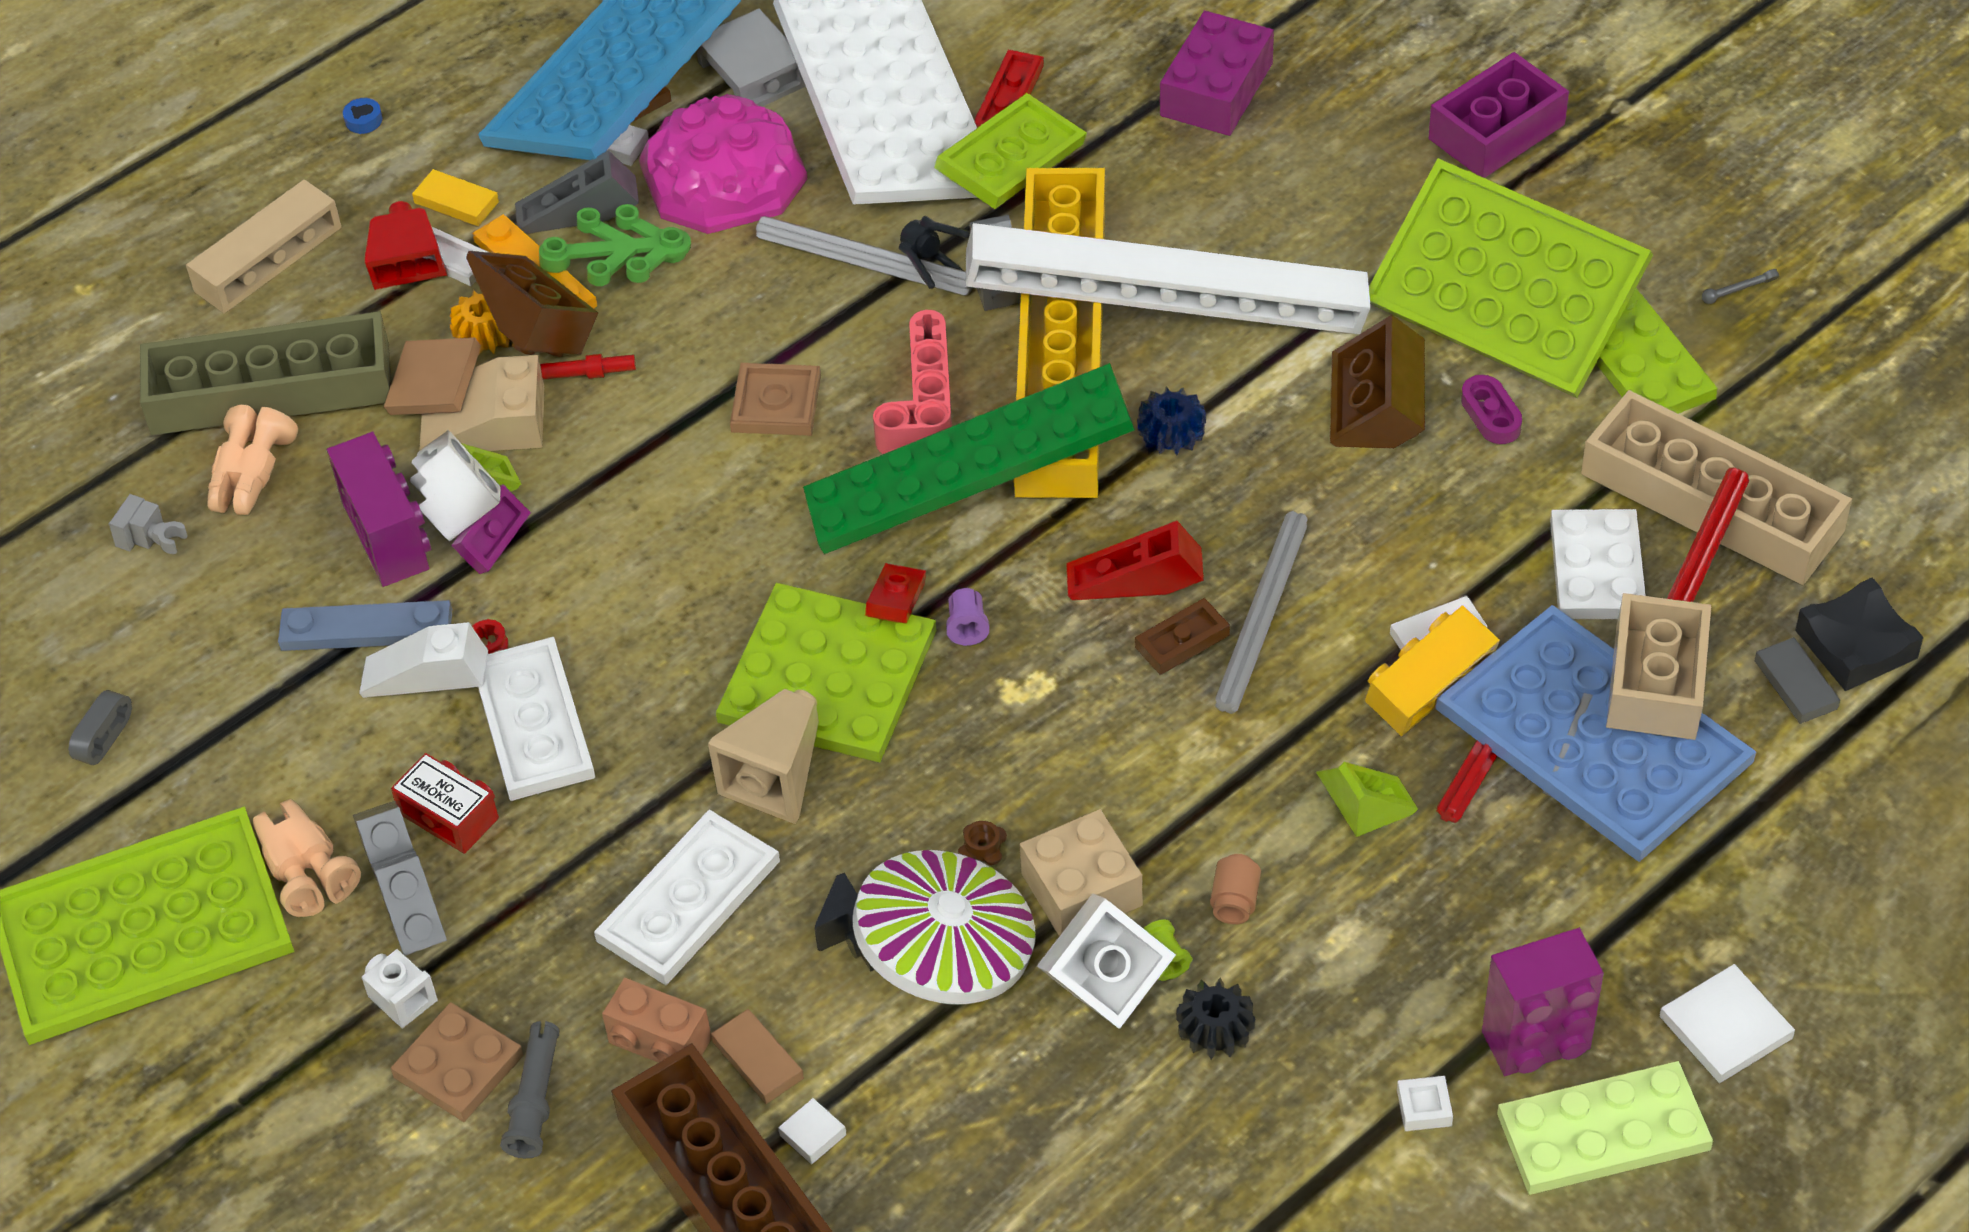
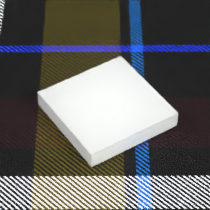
M1735 964L1663 1006L1660 1011V1018L1719 1084L1793 1039L1795 1029Z

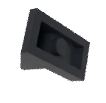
M844 872L836 876L816 921L814 930L817 950L823 951L846 940L854 958L857 959L862 956L871 972L875 969L862 954L853 929V912L858 894Z

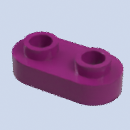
M1475 375L1468 378L1462 386L1461 403L1482 436L1495 444H1508L1515 441L1521 433L1522 414L1502 384L1496 378L1489 375Z

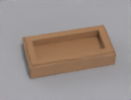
M749 1009L711 1033L714 1045L765 1104L804 1079L803 1070Z

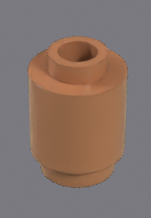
M1232 854L1220 859L1216 864L1210 904L1213 908V915L1221 922L1242 924L1248 921L1249 915L1255 911L1261 869L1250 857L1243 854Z

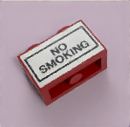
M427 753L391 788L393 798L404 818L463 854L499 819L494 801L495 795L488 785L480 780H470L462 775L449 761L442 760L440 762Z

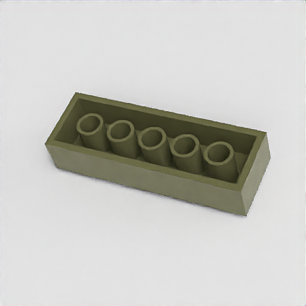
M381 311L140 344V404L151 435L224 425L223 421L227 411L237 405H248L254 409L257 415L261 407H269L287 416L383 404L386 401L391 386L389 342Z

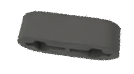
M105 690L97 697L71 736L68 750L72 759L90 765H96L103 759L130 718L132 702L129 696Z

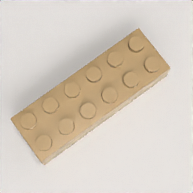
M1630 390L1626 392L1585 442L1582 475L1697 533L1727 469L1734 467L1745 471L1749 476V483L1720 544L1801 585L1806 583L1845 532L1852 498Z

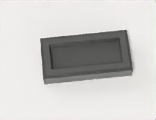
M1794 637L1756 652L1754 661L1799 724L1839 708L1840 699Z

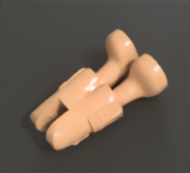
M237 405L227 411L223 421L224 429L229 434V439L222 446L218 447L214 464L212 465L211 482L208 486L207 505L211 511L225 513L233 497L235 513L237 515H249L262 488L269 481L276 458L270 452L272 445L291 444L297 437L298 426L289 416L275 409L261 407L257 415L250 406ZM253 440L252 444L245 448L246 443Z
M289 799L280 803L286 820L274 825L266 812L263 811L253 818V826L262 845L263 859L271 873L278 881L287 882L280 894L281 904L293 916H314L322 912L324 898L313 879L305 874V868L315 871L326 895L335 904L345 900L354 891L360 881L361 871L357 862L350 857L337 856L330 859L333 854L331 840L316 822L309 819L295 801Z

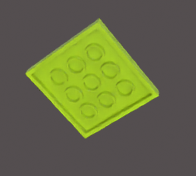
M776 583L716 710L717 723L730 726L784 689L792 692L804 690L817 700L816 707L819 722L814 747L880 763L937 631L936 620L912 614L907 623L865 616V603Z

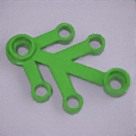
M621 205L616 209L617 227L623 230H633L645 237L633 238L600 221L599 211L588 207L577 212V228L583 233H591L605 241L566 244L565 240L559 237L547 238L539 247V265L547 272L559 273L565 271L570 266L571 259L609 256L604 261L594 260L588 264L587 280L590 284L594 286L608 284L611 276L625 263L627 278L632 282L642 283L649 279L650 273L663 261L676 263L683 260L691 248V238L681 229L675 227L660 229L639 218V210L633 205ZM649 252L645 257H633L637 253Z

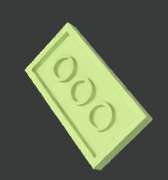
M1679 1061L1498 1105L1497 1115L1529 1195L1710 1151L1713 1139Z

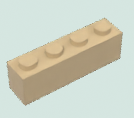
M305 179L186 264L194 292L225 314L342 228L335 200Z

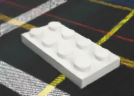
M554 637L487 654L483 685L478 688L510 801L594 779L593 765Z
M708 810L594 931L596 942L662 984L667 985L780 862L779 852L713 811Z

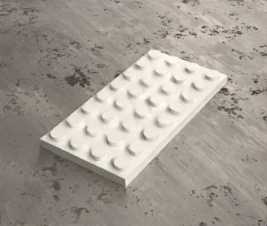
M774 0V8L853 204L977 198L934 168L938 155L977 129V126L974 123L975 121L922 0Z

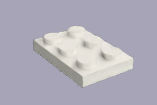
M1636 509L1551 510L1550 524L1557 604L1560 611L1571 619H1618L1623 593L1646 596Z

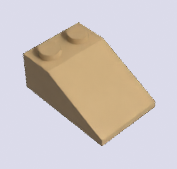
M538 355L497 357L474 367L460 412L422 414L419 451L447 430L460 443L487 451L542 448L544 383Z

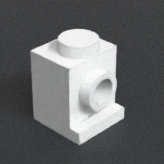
M398 949L388 956L385 954L376 955L365 968L362 980L368 997L402 1029L438 1001L430 975L425 970L422 972Z

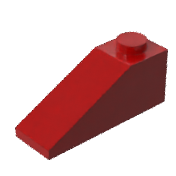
M1178 520L1066 563L1068 597L1071 600L1167 595L1204 581L1202 548Z

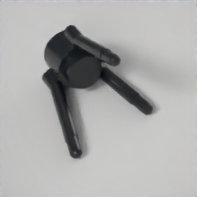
M923 216L921 220L910 221L902 229L899 250L907 255L928 288L934 289L935 283L919 258H930L933 256L944 266L964 271L959 265L939 251L940 240L936 231L963 238H969L970 232L958 227L935 222L928 216Z

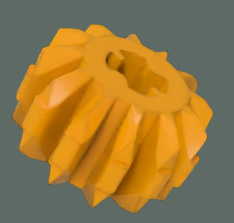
M473 289L471 297L461 296L459 297L458 305L451 307L450 329L453 337H475L481 345L479 354L483 350H490L494 354L497 346L508 347L510 339L499 331L483 294H478Z

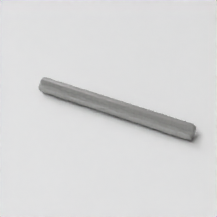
M767 216L761 217L756 225V235L759 239L926 285L907 255ZM920 259L932 277L935 288L963 296L969 295L973 287L966 286V271Z
M1290 511L1284 518L1216 695L1215 706L1219 711H1226L1230 714L1238 711L1307 529L1308 519L1303 513L1298 514Z

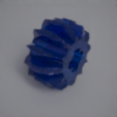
M1166 386L1162 394L1151 391L1148 400L1141 401L1138 409L1137 431H1139V436L1143 437L1146 447L1156 446L1159 454H1162L1165 450H1173L1177 456L1180 448L1192 451L1196 441H1202L1205 434L1206 411L1204 406L1200 405L1197 394L1187 396L1184 387L1177 392H1171Z

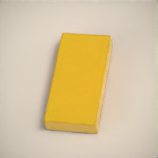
M434 169L412 193L415 204L478 227L499 203L497 192Z

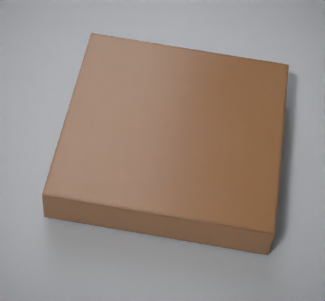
M475 337L406 341L384 408L390 415L460 412L481 348L480 343Z
M740 363L730 419L731 432L812 436L821 379L820 366Z

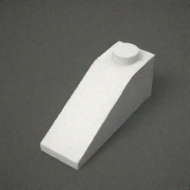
M469 622L428 626L366 657L360 695L365 698L482 687L488 649Z

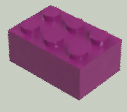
M1204 10L1160 81V116L1231 136L1273 64L1274 29Z
M1512 52L1431 105L1428 139L1473 173L1485 178L1565 125L1569 91L1520 55Z
M372 431L327 448L341 503L382 587L429 570L426 553L432 551L424 528H419V526L425 524L417 501L410 502L407 499L410 496V490L402 472L396 474L393 471V468H396V463L388 444L380 446Z
M1580 927L1491 955L1482 1033L1504 1077L1517 1072L1523 1074L1531 1073L1545 1063L1561 1058L1566 1060L1574 1059L1581 1056L1586 1050L1591 1049L1604 972Z

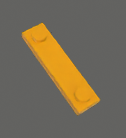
M504 214L472 233L474 243L481 249L490 253L527 256L540 267V246ZM567 270L559 273L547 272L593 309L597 307L596 296Z

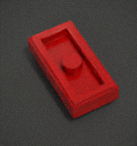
M885 563L866 602L865 616L907 623L925 585L926 570Z

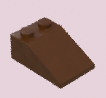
M468 251L466 259L499 331L513 342L512 346L516 350L528 355H534L535 352H546L557 357H562L563 354L581 355L599 312L527 256Z

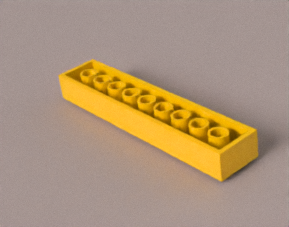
M1027 168L1024 230L1105 240V168ZM1021 293L1016 401L1101 367L1103 303ZM1099 445L1014 478L1015 497L1098 498Z

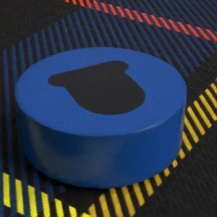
M358 98L349 102L343 109L345 125L347 129L354 133L364 134L372 132L382 123L383 118L380 105L373 99Z

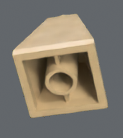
M784 689L711 738L708 747L719 795L796 824L800 817L819 722L816 707L817 700L814 696L804 690L792 692Z

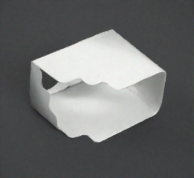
M449 430L420 450L412 460V464L418 469V473L411 477L410 482L426 498L419 505L420 510L449 541L499 504V484Z

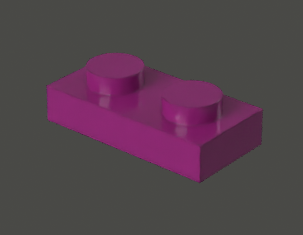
M504 484L499 485V504L461 532L451 545L479 574L488 572L531 513Z

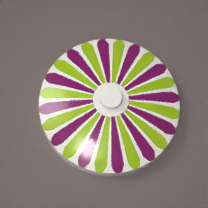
M913 851L886 860L877 866L863 882L853 912L855 938L869 964L883 978L901 990L916 997L938 1003H976L1004 993L1024 973L1035 944L1033 916L1025 899L1015 886L988 865L973 858L947 851Z

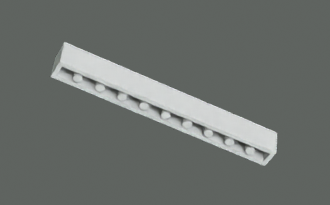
M976 223L972 224L966 248L967 287L1352 334H1361L1370 310L1368 273L1362 271Z

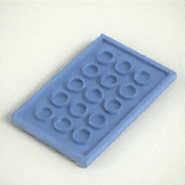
M1551 605L1437 698L1436 710L1481 744H1488L1493 753L1640 862L1754 763L1756 751L1703 713L1701 714L1696 740L1606 728L1614 649L1558 608ZM1583 694H1591L1593 696L1586 712L1579 717L1574 737L1567 735ZM1563 744H1570L1564 759L1560 758L1559 754ZM1555 765L1559 767L1558 771H1553Z

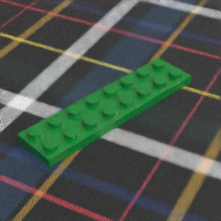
M1106 364L803 486L817 542L823 554L1134 431L1132 420L1111 364Z

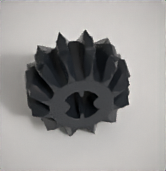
M1221 977L1215 983V986L1209 987L1201 979L1197 985V991L1186 989L1183 995V1003L1179 1004V1007L1176 1009V1020L1179 1023L1178 1034L1181 1040L1190 1041V1048L1193 1053L1203 1048L1207 1049V1055L1211 1060L1215 1056L1216 1051L1222 1050L1231 1057L1234 1053V1045L1246 1048V1044L1249 1042V1033H1253L1255 1029L1253 1002L1250 996H1242L1239 984L1228 989L1224 988V982Z

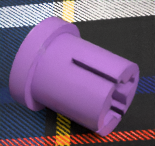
M970 588L959 589L952 593L948 600L950 617L946 623L949 639L959 645L980 643L989 634V621L983 611L981 594L977 591L974 592Z

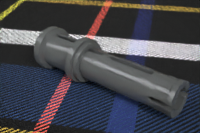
M541 1021L534 1022L530 1026V1037L518 1094L508 1104L507 1112L511 1118L508 1131L502 1135L500 1146L504 1152L517 1158L528 1159L537 1157L542 1153L543 1141L540 1135L542 1125L548 1120L550 1107L545 1098L556 1042L560 1033L559 1028L555 1024L545 1021L543 1034L540 1033Z

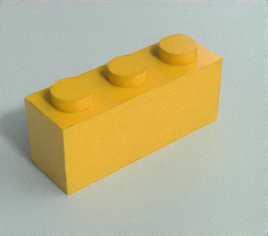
M1463 605L1451 615L1447 612L1442 613L1429 627V634L1421 640L1417 637L1410 640L1399 652L1398 656L1400 658L1390 667L1386 663L1382 664L1368 679L1370 687L1365 702L1401 737L1436 708L1437 698L1497 649L1500 640Z

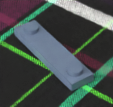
M450 600L284 608L281 612L278 643L281 651L390 646L428 626L451 624L452 606Z

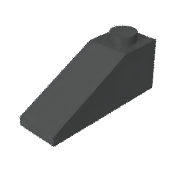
M608 150L597 156L596 159L588 161L516 202L517 226L525 234L577 226V212L588 207L599 211L600 221H608L616 216V209L619 206L625 204L635 206L639 203L636 176Z

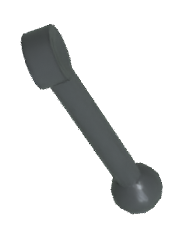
M1771 269L1762 275L1717 290L1712 288L1706 289L1702 293V300L1704 303L1713 304L1718 297L1763 282H1771L1779 278V273L1777 269Z

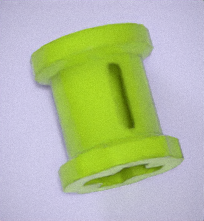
M1157 920L1143 928L1176 955L1158 980L1175 979L1189 969L1193 958L1188 950L1181 949L1173 936L1175 929L1169 920Z

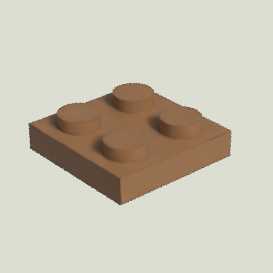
M450 1002L390 1069L393 1078L462 1122H465L524 1055L521 1045Z

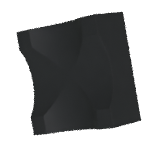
M1873 577L1860 582L1853 589L1836 599L1820 604H1810L1801 608L1795 629L1797 634L1844 691L1918 659L1924 638L1914 626L1905 622L1896 613L1885 597L1882 588Z

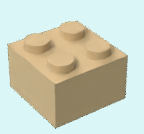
M1101 809L1020 843L1021 874L1059 936L1092 893L1106 898L1124 914L1143 906L1142 874Z

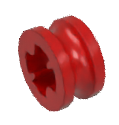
M485 619L472 626L480 639L485 637L488 640V636H495V642L491 644L490 641H487L488 645H485L488 649V654L508 648V638L500 622Z

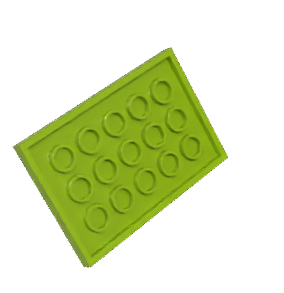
M1437 158L1369 285L1370 304L1578 398L1648 267L1653 254L1649 249Z
M245 806L0 890V951L23 1033L29 1045L295 952Z

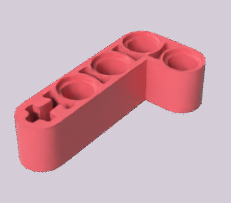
M935 310L919 311L911 317L909 323L913 400L883 403L874 411L875 444L882 454L952 427L946 322L944 316Z

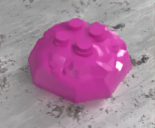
M730 94L720 97L714 96L712 99L705 97L698 100L695 104H691L688 108L673 110L672 115L664 118L656 134L647 140L639 159L640 168L660 218L706 234L759 221L763 216L774 217L783 214L808 179L807 171L796 149L791 131L781 115L765 107L758 106L753 100Z

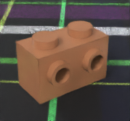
M625 977L602 1013L610 1044L658 1063L691 1043L703 1055L712 1039L706 1009Z

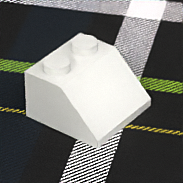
M1092 893L1037 967L1120 1029L1176 955L1106 898Z

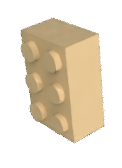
M1623 593L1616 626L1606 728L1696 740L1704 701L1711 605Z

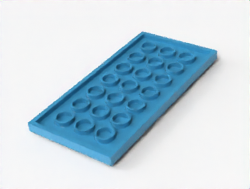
M603 0L478 134L483 146L585 160L596 159L597 156L606 152L612 143L628 129L630 123L641 111L648 107L649 102L670 82V79L691 59V56L704 41L711 37L713 31L722 21L731 15L732 10L741 0Z

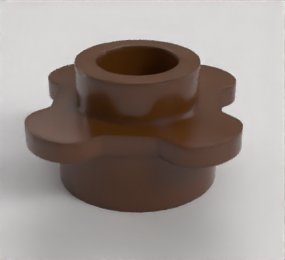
M976 821L963 829L964 845L959 847L958 854L977 861H985L988 865H996L1001 861V844L1007 839L1006 831L1003 828L996 827V825L989 821ZM986 843V846H979L978 844Z

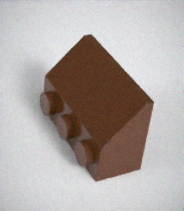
M1391 314L1332 351L1330 443L1335 447L1394 449L1425 430V338Z

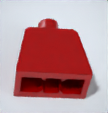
M398 201L390 205L389 214L375 216L370 220L365 265L374 290L447 276L445 264L425 209H412L409 203ZM435 255L436 261L430 258L426 259L423 257Z

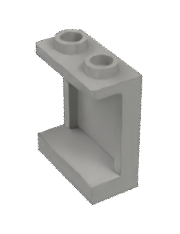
M760 8L718 26L713 31L711 37L704 41L697 49L698 63L702 68L711 65L731 87L735 96L753 100L758 106L763 107L806 87L787 38Z

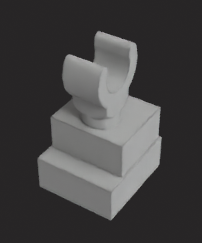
M129 494L109 523L115 547L129 552L134 545L149 549L155 542L161 546L164 552L176 554L175 541L169 538L177 536L186 539L188 537L184 524L176 521L164 523L159 505L145 501L144 498Z

